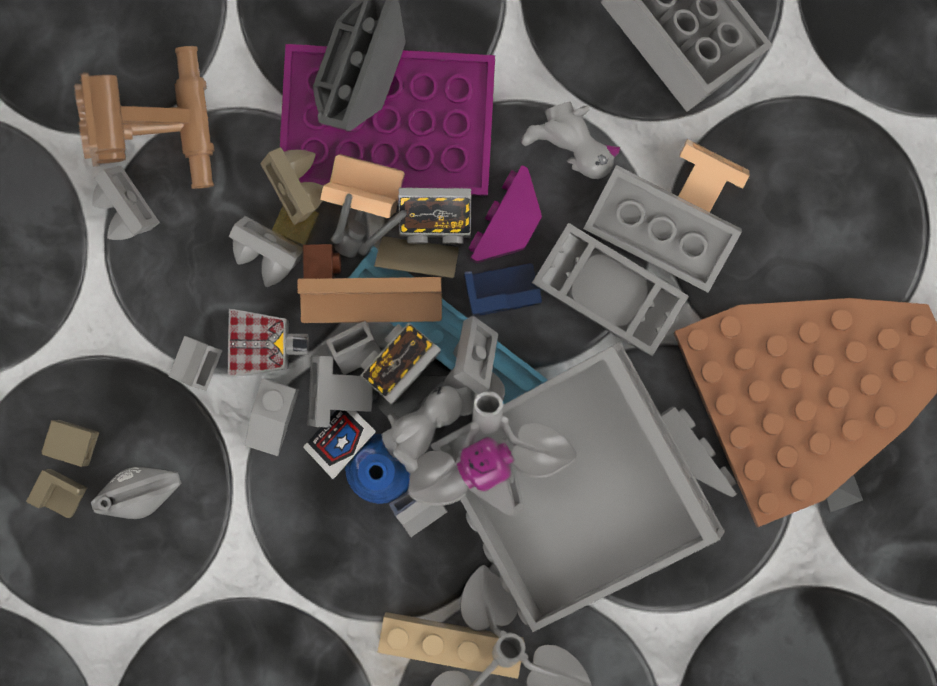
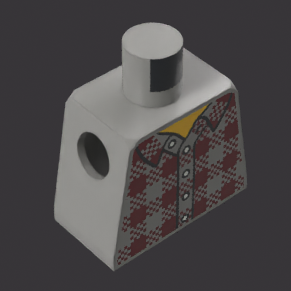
M229 309L228 377H240L288 369V355H308L309 335L289 334V320Z

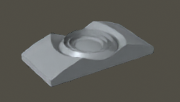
M570 223L567 224L532 282L533 285L564 305L584 315L650 356H653L689 297Z

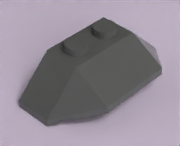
M357 0L336 21L313 85L315 102L319 112V123L351 131L383 108L406 43L399 0Z

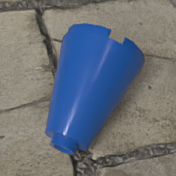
M374 434L346 465V477L350 487L359 497L368 502L377 504L389 503L406 493L409 489L410 473L406 471L405 465L390 455L384 445L382 434ZM379 465L382 467L383 476L380 479L372 475L370 470L372 466Z

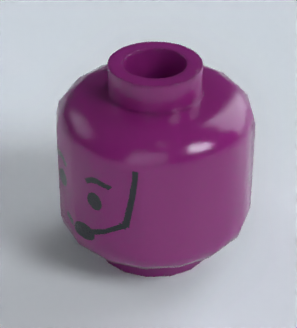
M485 437L461 451V461L457 463V468L465 484L470 489L475 487L477 490L485 492L510 478V464L514 462V457L505 442L498 444L493 438Z

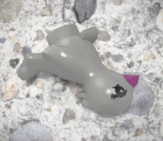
M571 101L545 110L548 122L542 125L529 126L526 133L521 137V143L524 146L530 145L537 140H548L560 148L572 151L574 157L567 160L568 163L573 164L572 170L578 171L591 179L603 178L611 172L614 158L619 154L621 147L605 145L592 138L586 122L582 118L590 110L589 106H582L574 110Z
M450 386L436 387L428 395L424 405L417 411L408 413L400 418L393 412L387 416L392 428L382 433L384 445L392 457L405 465L407 472L414 473L418 468L417 460L427 451L435 428L449 425L458 419L463 409L461 394Z

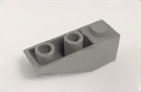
M670 407L660 414L695 479L730 497L737 495L732 488L736 484L734 478L724 466L719 469L712 460L716 453L704 437L698 440L691 429L695 426V423L684 409L678 411L676 407Z

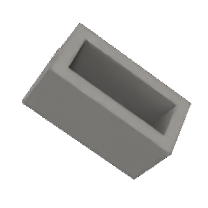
M366 321L326 340L343 375L360 368V365L374 350L378 354L381 353V349Z
M184 336L168 377L191 387L207 391L222 350Z
M408 491L389 504L410 537L447 513L444 505L436 506L418 502L410 497Z

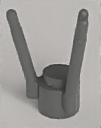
M347 194L342 206L337 229L331 238L333 246L341 255L349 258H354L359 253L366 256L371 246L395 227L407 215V212L405 210L400 211L367 239V229L360 223L365 214L364 211L358 210L354 219L346 223L353 198L352 194Z

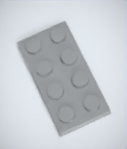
M618 165L615 166L583 228L706 292L710 291L742 233L741 228Z

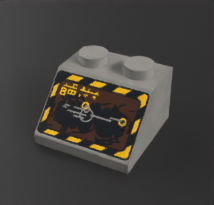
M399 188V212L402 210L407 212V215L399 222L400 236L407 237V243L428 244V238H442L443 244H463V238H470L471 189Z
M409 322L404 328L398 324L384 339L389 343L380 354L374 350L360 365L365 370L360 376L392 405L441 351L438 346Z

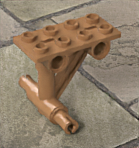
M184 46L175 49L179 79L174 84L177 107L121 106L117 76H89L88 73L81 74L82 84H75L81 143L84 158H91L93 167H98L100 164L125 161V140H132L133 136L180 131L182 151L185 158H189L192 189L214 186L210 156L214 152V144L210 142L204 93L207 85L204 78L200 77L197 57L198 49L196 46Z

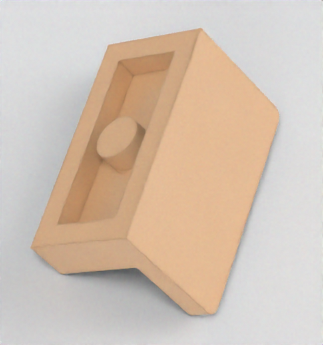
M339 154L335 157L331 180L323 186L320 200L343 206L346 195L352 194L353 198L350 208L389 218L397 209L399 188L402 187L404 172Z

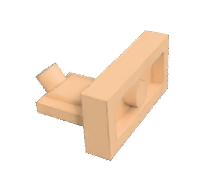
M689 139L686 140L681 149L680 157L695 165L678 197L708 212L711 211L726 181L743 189L749 178L748 169Z

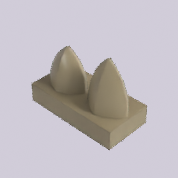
M280 147L269 152L260 164L295 225L306 220L320 206L323 201L320 200L323 185L314 182L300 183L299 178L313 164L316 156L315 153L306 150H288L283 152Z

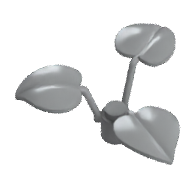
M492 372L489 390L477 394L467 386L456 389L461 394L463 400V409L460 415L466 416L473 413V423L470 425V432L463 449L472 445L478 431L489 434L502 427L508 441L516 445L511 451L514 457L512 464L519 472L528 477L543 478L553 475L576 460L577 454L572 445L561 434L548 426L536 423L525 424L520 428L518 438L513 435L508 425L509 419L502 416L505 388L495 373ZM430 451L420 456L417 460L418 468L414 473H410L408 489L410 497L418 502L436 506L451 504L461 499L468 492L469 487L465 484L457 468V463L461 461L460 457L455 462L450 454L443 451Z
M485 565L480 566L465 585L460 602V611L464 622L470 629L483 631L490 627L491 632L499 637L492 650L494 660L472 684L465 673L446 671L436 677L431 686H479L498 665L508 668L516 665L518 661H522L527 669L532 670L526 679L527 686H592L588 674L581 663L567 650L556 645L540 646L535 651L533 663L528 660V655L525 654V644L522 638L497 628V626H506L514 620L517 615V603L513 595L507 593L503 588L500 577Z

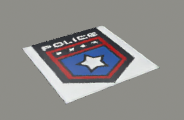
M336 410L330 417L329 427H321L303 448L334 479L376 431L356 411Z

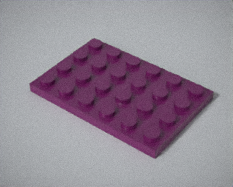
M285 44L280 147L283 152L288 150H306L316 155L310 169L299 178L300 183L314 182L323 186L329 183L335 157L342 154L403 171L404 179L401 188L471 189V196H488L495 55L403 50L383 108L351 131L323 125L318 121L319 112L315 102L313 85L327 46Z

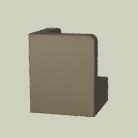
M51 420L42 454L80 467L89 466L99 432L62 420Z
M46 469L41 471L26 502L37 508L47 507L66 518H71L82 500L87 487L52 469Z

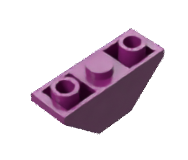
M521 165L518 173L511 170L505 180L502 189L506 190L507 193L501 204L497 201L493 202L485 217L490 222L485 233L482 234L478 231L468 250L473 252L471 261L477 264L522 251L529 242L542 215L527 167Z

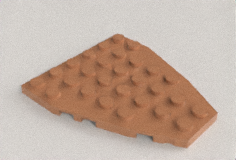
M844 298L738 305L678 329L673 333L757 528L824 501L901 434L937 393V322L928 304Z

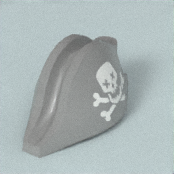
M130 467L115 475L92 500L91 505L94 513L125 519H141L156 511L181 485V480L178 472L147 467Z

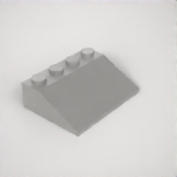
M738 0L601 1L602 5L686 112L714 93L773 46Z

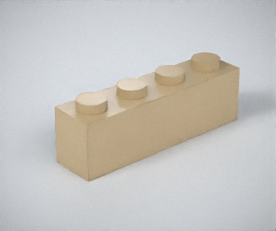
M385 612L377 653L483 672L494 660L492 650L499 637L491 631H474L469 627ZM521 661L508 668L498 665L491 674L518 679Z

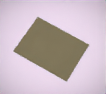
M383 236L374 267L454 278L459 247L434 243L410 244L407 243L406 239Z

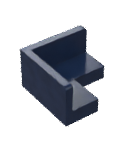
M531 263L473 275L471 271L464 272L472 316L488 315L542 303L540 289L532 284L536 276L534 266Z

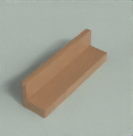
M441 277L298 279V294H300L301 322L362 323L364 321L439 322L442 320Z

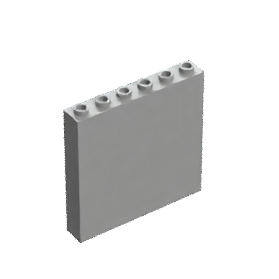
M621 342L610 346L503 404L502 416L509 419L508 425L516 438H518L520 428L525 424L536 423L548 426L561 434L574 448L577 458L572 464L553 475L543 478L528 477L515 468L524 508L516 515H505L470 490L459 499L467 511L466 519L468 524L474 531H478L484 542L483 550L486 557L492 563L495 562L501 573L500 581L507 593L513 595L517 603V612L524 624L529 625L532 632L719 541L725 532ZM473 421L432 443L433 451L446 452L456 462L457 457H459L458 452L465 445L470 432V425ZM502 427L489 434L478 431L472 444L485 437H491L494 440L507 437ZM509 442L510 449H511V451H512V449H513L516 445H513V444H511V443Z

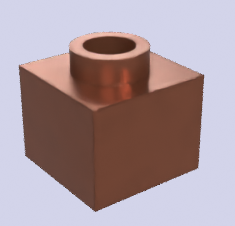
M332 244L303 245L304 279L335 278V274L341 273L340 253H334V246Z

